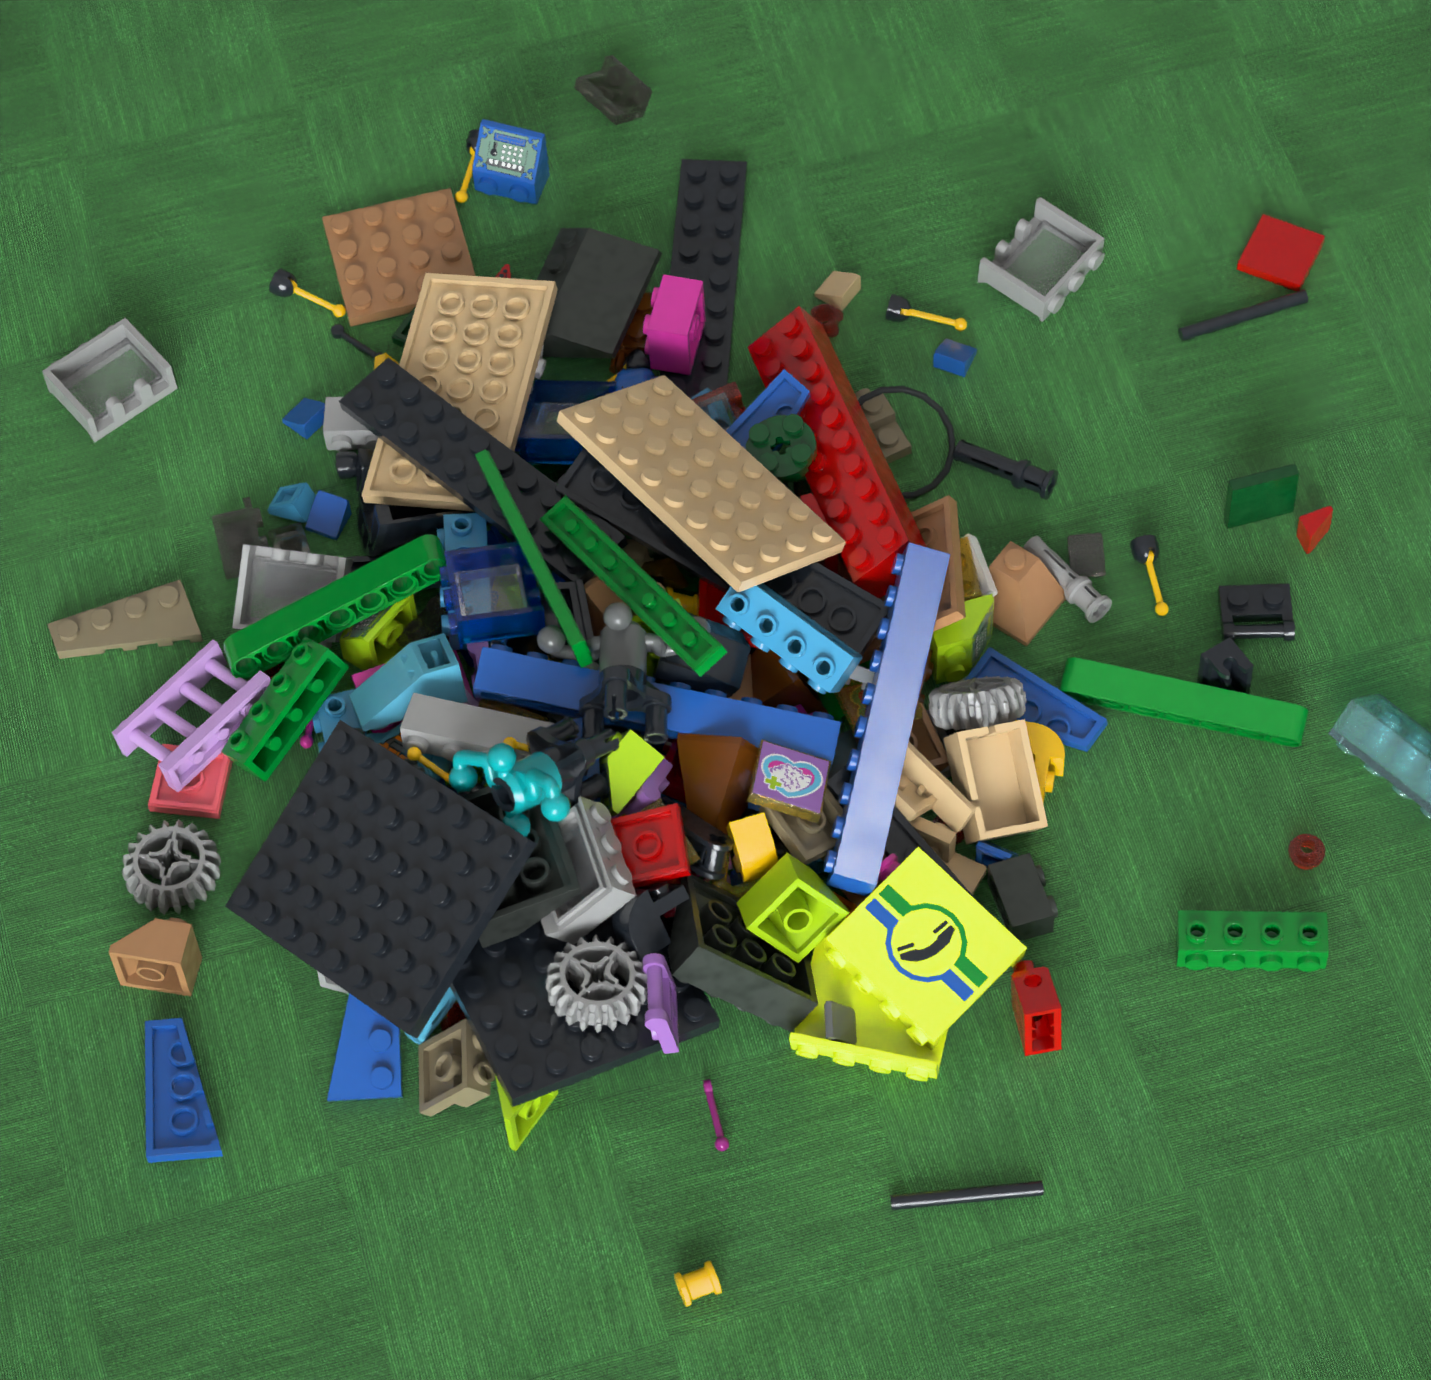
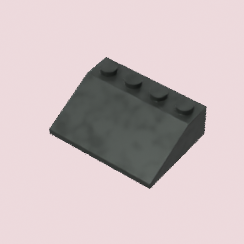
M561 228L537 280L555 281L558 288L543 343L542 357L615 359L661 258L662 253L660 250L592 228Z
M490 786L462 796L501 822L506 816L505 811L494 800ZM541 804L523 812L531 824L530 832L526 837L537 845L480 936L479 941L482 948L518 936L582 892L557 821H549L543 816Z
M692 874L682 877L680 885H684L689 899L676 906L670 936L672 943L668 947L672 976L682 983H689L705 991L711 997L720 998L735 1005L736 1008L743 1012L754 1014L772 1026H779L792 1032L818 1005L809 954L797 963L746 928L736 903L740 899L739 897Z

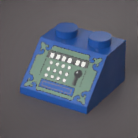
M482 119L472 168L475 190L487 195H498L511 198L517 202L537 205L550 175L545 134Z

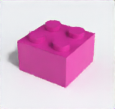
M663 274L660 287H654L652 292V314H646L644 319L643 334L647 335L645 354H648L650 357L651 369L690 375L706 322L703 281Z

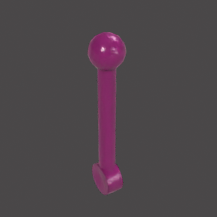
M710 1079L702 1080L717 1137L715 1147L719 1151H725L729 1147V1140L723 1134Z

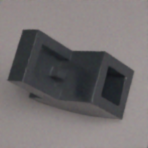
M663 881L652 885L648 889L634 888L637 896L616 911L612 917L613 932L618 944L620 945L625 942L628 952L636 951L637 960L642 961L643 957L647 954L655 953L672 943L660 916L689 899L684 885Z

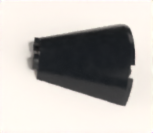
M359 449L356 472V492H359V507H357L356 513L360 543L367 556H377L391 552L423 535L431 534L437 536V529H444L443 514L476 513L473 511L364 503L362 491L374 450Z

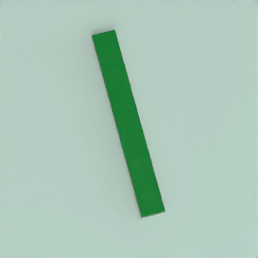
M485 449L476 453L475 456L483 475L580 667L582 668L593 663V658L586 641L490 452Z
M566 495L539 519L549 531L700 677L727 653V650Z

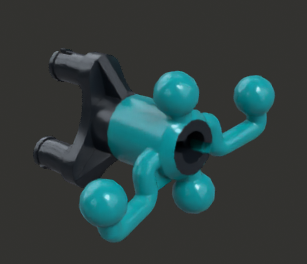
M565 717L546 728L540 726L529 731L526 735L529 755L516 761L514 749L506 743L495 744L488 753L472 750L457 751L452 759L453 768L449 773V783L457 792H469L476 786L478 780L477 772L472 766L482 767L494 800L506 813L502 822L526 837L530 832L531 824L523 812L541 804V811L545 818L553 822L562 821L570 813V808L579 802L578 798L580 796L593 801L608 794L609 785L603 775L596 773L590 778L583 781L582 779L586 770L595 763L596 759L618 750L619 739L617 737L605 743L604 741L616 734L612 729L606 728L587 739L579 738L574 740L578 737L577 734H579L578 726L572 718Z

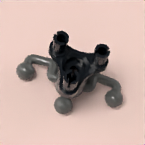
M621 602L611 603L605 608L603 619L606 626L600 632V636H593L586 641L593 658L592 661L599 658V686L579 700V715L582 717L581 738L587 739L604 730L605 717L616 720V712H619V719H623L627 716L628 711H640L645 713L644 740L650 744H663L668 740L667 724L668 714L671 712L672 698L668 693L660 691L647 681V653L654 652L659 657H669L677 654L655 633H647L640 624L632 621V611L627 605ZM693 616L695 620L711 633L710 624L703 617ZM545 626L539 631L537 644L542 651L559 659L577 661L570 646L564 645L566 638L558 626Z

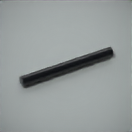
M1300 290L1178 329L1179 337L1182 341L1307 303L1309 301L1306 290Z
M1042 1180L896 1194L890 1195L891 1210L1044 1196Z

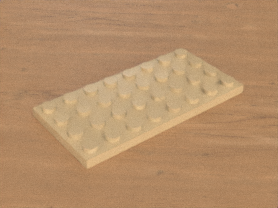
M425 273L399 366L514 452L558 291L556 282ZM378 437L362 491L364 503L473 511Z
M665 375L559 411L556 422L738 593L843 551L846 542Z

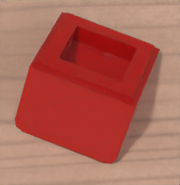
M1331 506L1323 507L1299 517L1296 537L1306 554H1310L1330 529L1333 514Z

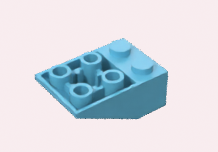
M445 633L409 643L349 694L363 731L370 729L380 730L391 723L403 720L413 693L459 703L468 701L459 663Z

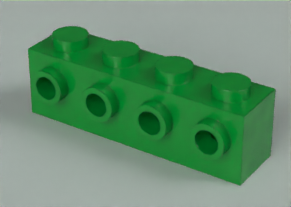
M304 637L293 649L291 656L280 671L273 676L270 685L259 700L251 706L248 715L237 730L230 735L228 742L221 752L242 770L266 782L346 673L349 666L329 648Z
M1178 910L1177 967H1186L1190 970H1202L1206 967H1223L1230 971H1237L1243 968H1261L1265 971H1277L1281 968H1298L1304 972L1326 969L1329 954L1327 912Z

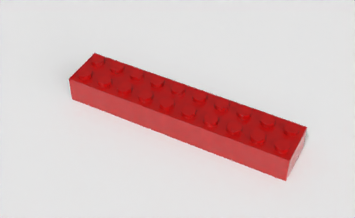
M798 306L747 348L765 388L785 369L810 391L811 395L799 416L814 433L817 444V456L815 462L813 459L812 464L808 467L805 477L828 526L846 541L840 554L853 583L880 599L886 595L889 585L894 586L897 575L891 574L896 554H902L909 542L924 547L927 546L823 325Z

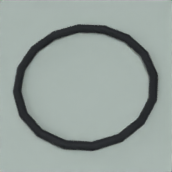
M906 386L879 387L861 396L858 399L860 406L883 393L903 392L924 400L938 412L947 429L949 452L943 470L930 484L914 492H901L904 499H914L935 489L950 472L956 448L954 428L944 409L926 393Z

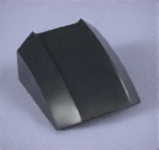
M704 618L710 624V634L723 645L727 653L701 677L678 655L659 657L652 677L655 678V683L670 685V682H680L691 686L693 691L705 693L707 689H713L726 693V698H730L741 687L751 647L743 633Z

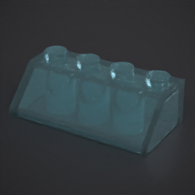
M1380 693L1351 699L1329 732V735L1337 740L1336 745L1342 751L1359 757L1365 762L1364 767L1370 773L1387 779L1393 784L1392 789L1398 795L1406 799L1411 798L1421 806L1420 811L1431 819V733Z

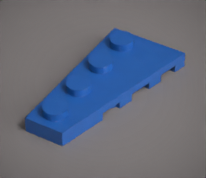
M784 369L726 432L746 449L749 430L753 425L772 416L800 415L811 395L810 391ZM783 443L778 444L773 448V451L779 452Z
M991 647L987 649L965 679L983 678L986 676H1008L1020 680L1023 684V691L1026 693L1027 703H1025L1026 711L1024 715L1016 720L1025 719L1027 722L1042 724L1053 730L1059 736L1063 745L1084 752L1089 751L1108 725L1106 718Z
M349 993L327 1101L402 1098L400 1028Z
M182 1018L145 1021L146 1158L148 1163L223 1157Z

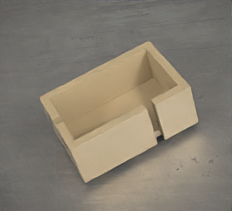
M1025 719L997 724L991 727L987 726L960 731L943 738L953 785L976 808L963 828L966 845L977 843L978 841L1033 832L1048 827Z

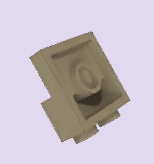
M864 388L856 392L855 395L859 399L871 391L868 388ZM884 394L866 401L861 408L887 463L889 464L911 454V444L895 421V411Z
M826 785L820 813L772 798L764 801L759 808L761 813H765L768 823L791 855L805 865L818 859L825 861L828 850L834 851L836 838L831 837L832 827L836 816L842 817L843 809Z
M467 1019L418 1045L419 1113L432 1117L454 1104L467 1108L491 1095L490 1087L491 1082L495 1078V1073Z

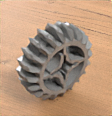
M986 676L983 678L962 679L961 681L950 682L935 688L929 694L930 703H928L929 714L932 716V723L935 726L946 730H970L1015 721L1024 715L1026 711L1025 703L1027 701L1026 693L1023 691V684L1020 680L1008 676Z
M179 819L171 827L165 820L162 823V828L159 829L150 824L148 828L149 834L144 835L138 832L136 837L138 843H128L127 849L129 854L123 855L124 868L122 875L127 882L128 892L134 895L135 901L139 904L145 902L146 908L150 912L159 906L160 912L164 915L170 907H174L175 912L180 914L181 906L186 904L194 910L195 899L206 902V891H215V879H219L221 874L218 867L221 863L220 855L216 852V843L209 839L208 833L204 829L198 831L197 826L193 822L186 828H184L183 822ZM182 849L193 852L200 859H192L190 855L182 854ZM144 874L160 879L161 885L150 882L144 877Z
M595 935L592 942L588 943L580 937L577 947L567 942L564 947V953L556 952L554 963H550L548 967L546 990L550 1005L555 1006L557 1017L566 1015L568 1026L577 1021L580 1022L582 1032L588 1025L594 1026L597 1033L602 1029V1025H608L612 1031L617 1027V1021L627 1025L628 1021H630V1015L637 1016L641 1004H644L646 1001L647 975L643 971V962H638L636 951L628 952L625 942L615 946L612 937L606 942H600L598 936ZM615 973L623 978L627 985L626 987L619 984V980L614 977ZM568 980L574 982L575 987L580 990L578 995L569 987Z

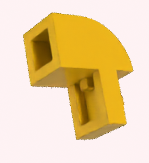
M1025 721L1044 804L1045 793L1053 792L1055 776L1063 777L1065 750L1061 739L1053 730L1042 724Z
M762 812L728 823L726 829L729 837L734 842L733 851L735 856L732 861L736 873H741L744 883L762 878L778 862L765 813Z

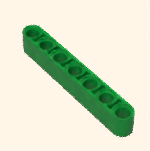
M431 534L420 536L230 635L224 641L223 648L232 675L236 678H252L259 671L264 672L289 659L293 649L304 637L320 643L443 579L449 573L450 565L440 539Z
M1076 657L1066 659L1059 687L1060 691L1078 702L1288 747L1301 746L1309 713L1307 708L1293 703Z

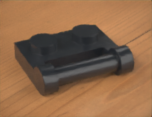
M1290 583L1219 586L1218 599L1222 641L1229 637L1233 641L1234 639L1283 638V641L1295 640ZM1281 621V624L1234 625L1235 622Z

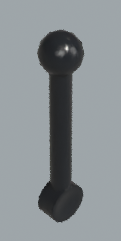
M336 324L332 326L331 334L334 338L346 340L372 357L374 362L376 356L383 354L381 352L376 353L347 334L342 325Z

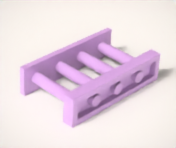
M212 640L127 719L123 720L112 734L122 754L126 757L139 746L161 761L158 765L168 786L179 792L221 753L230 735L237 730L248 715L251 706L259 700L270 685V677L262 671L255 674L249 681L242 677H234L231 670L225 667L227 662L218 642ZM214 676L237 691L224 704L219 703L200 690ZM188 700H191L212 714L198 728L175 713ZM163 723L186 737L172 752L150 737Z

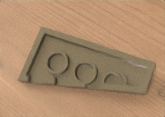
M181 579L47 624L59 659L104 654L106 649L123 648V651L137 650L139 645L158 643V647L173 645V641L190 639V643L203 642Z

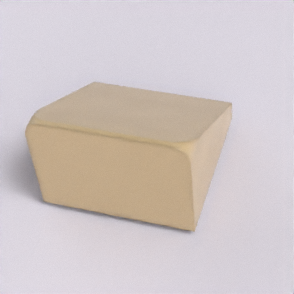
M833 271L814 293V296L843 311L861 290V276L855 273Z

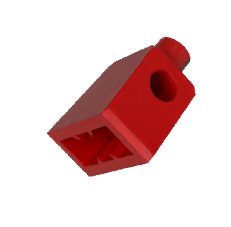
M1031 960L1018 962L1013 968L1014 973L1011 974V1001L1025 1056L1061 1050V1005L1049 969L1046 967L1036 968L1035 963ZM1043 1015L1040 1020L1034 1021L1033 1016Z

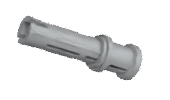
M1034 536L1026 542L1023 548L1040 558L1063 588L1065 599L1070 604H1076L1085 613V618L1088 622H1097L1109 611L1112 600L1107 595L1102 596L1094 589L1092 581L1088 577L1079 576L1039 536Z

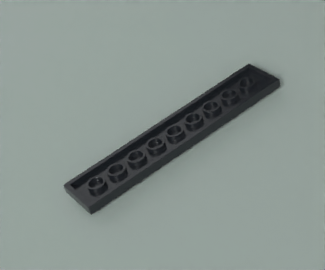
M682 159L670 275L703 281L706 322L691 374L685 375L660 370V376L665 375L689 398H692L708 387L721 397L726 409L747 180V161Z
M389 357L339 400L343 411L518 544L475 456L476 453L485 449L489 451L548 568L566 582L583 579L585 584L595 575L539 520L563 498L560 493L555 491L557 484ZM575 504L621 549L628 545L626 536L598 515Z
M585 448L582 449L556 486L555 491L560 493L561 497L566 495L573 503L598 515L618 531L662 557L672 558L676 565L726 594L730 585ZM817 562L764 582L765 585L862 656L876 637L882 617L887 618L889 607L884 606V601Z

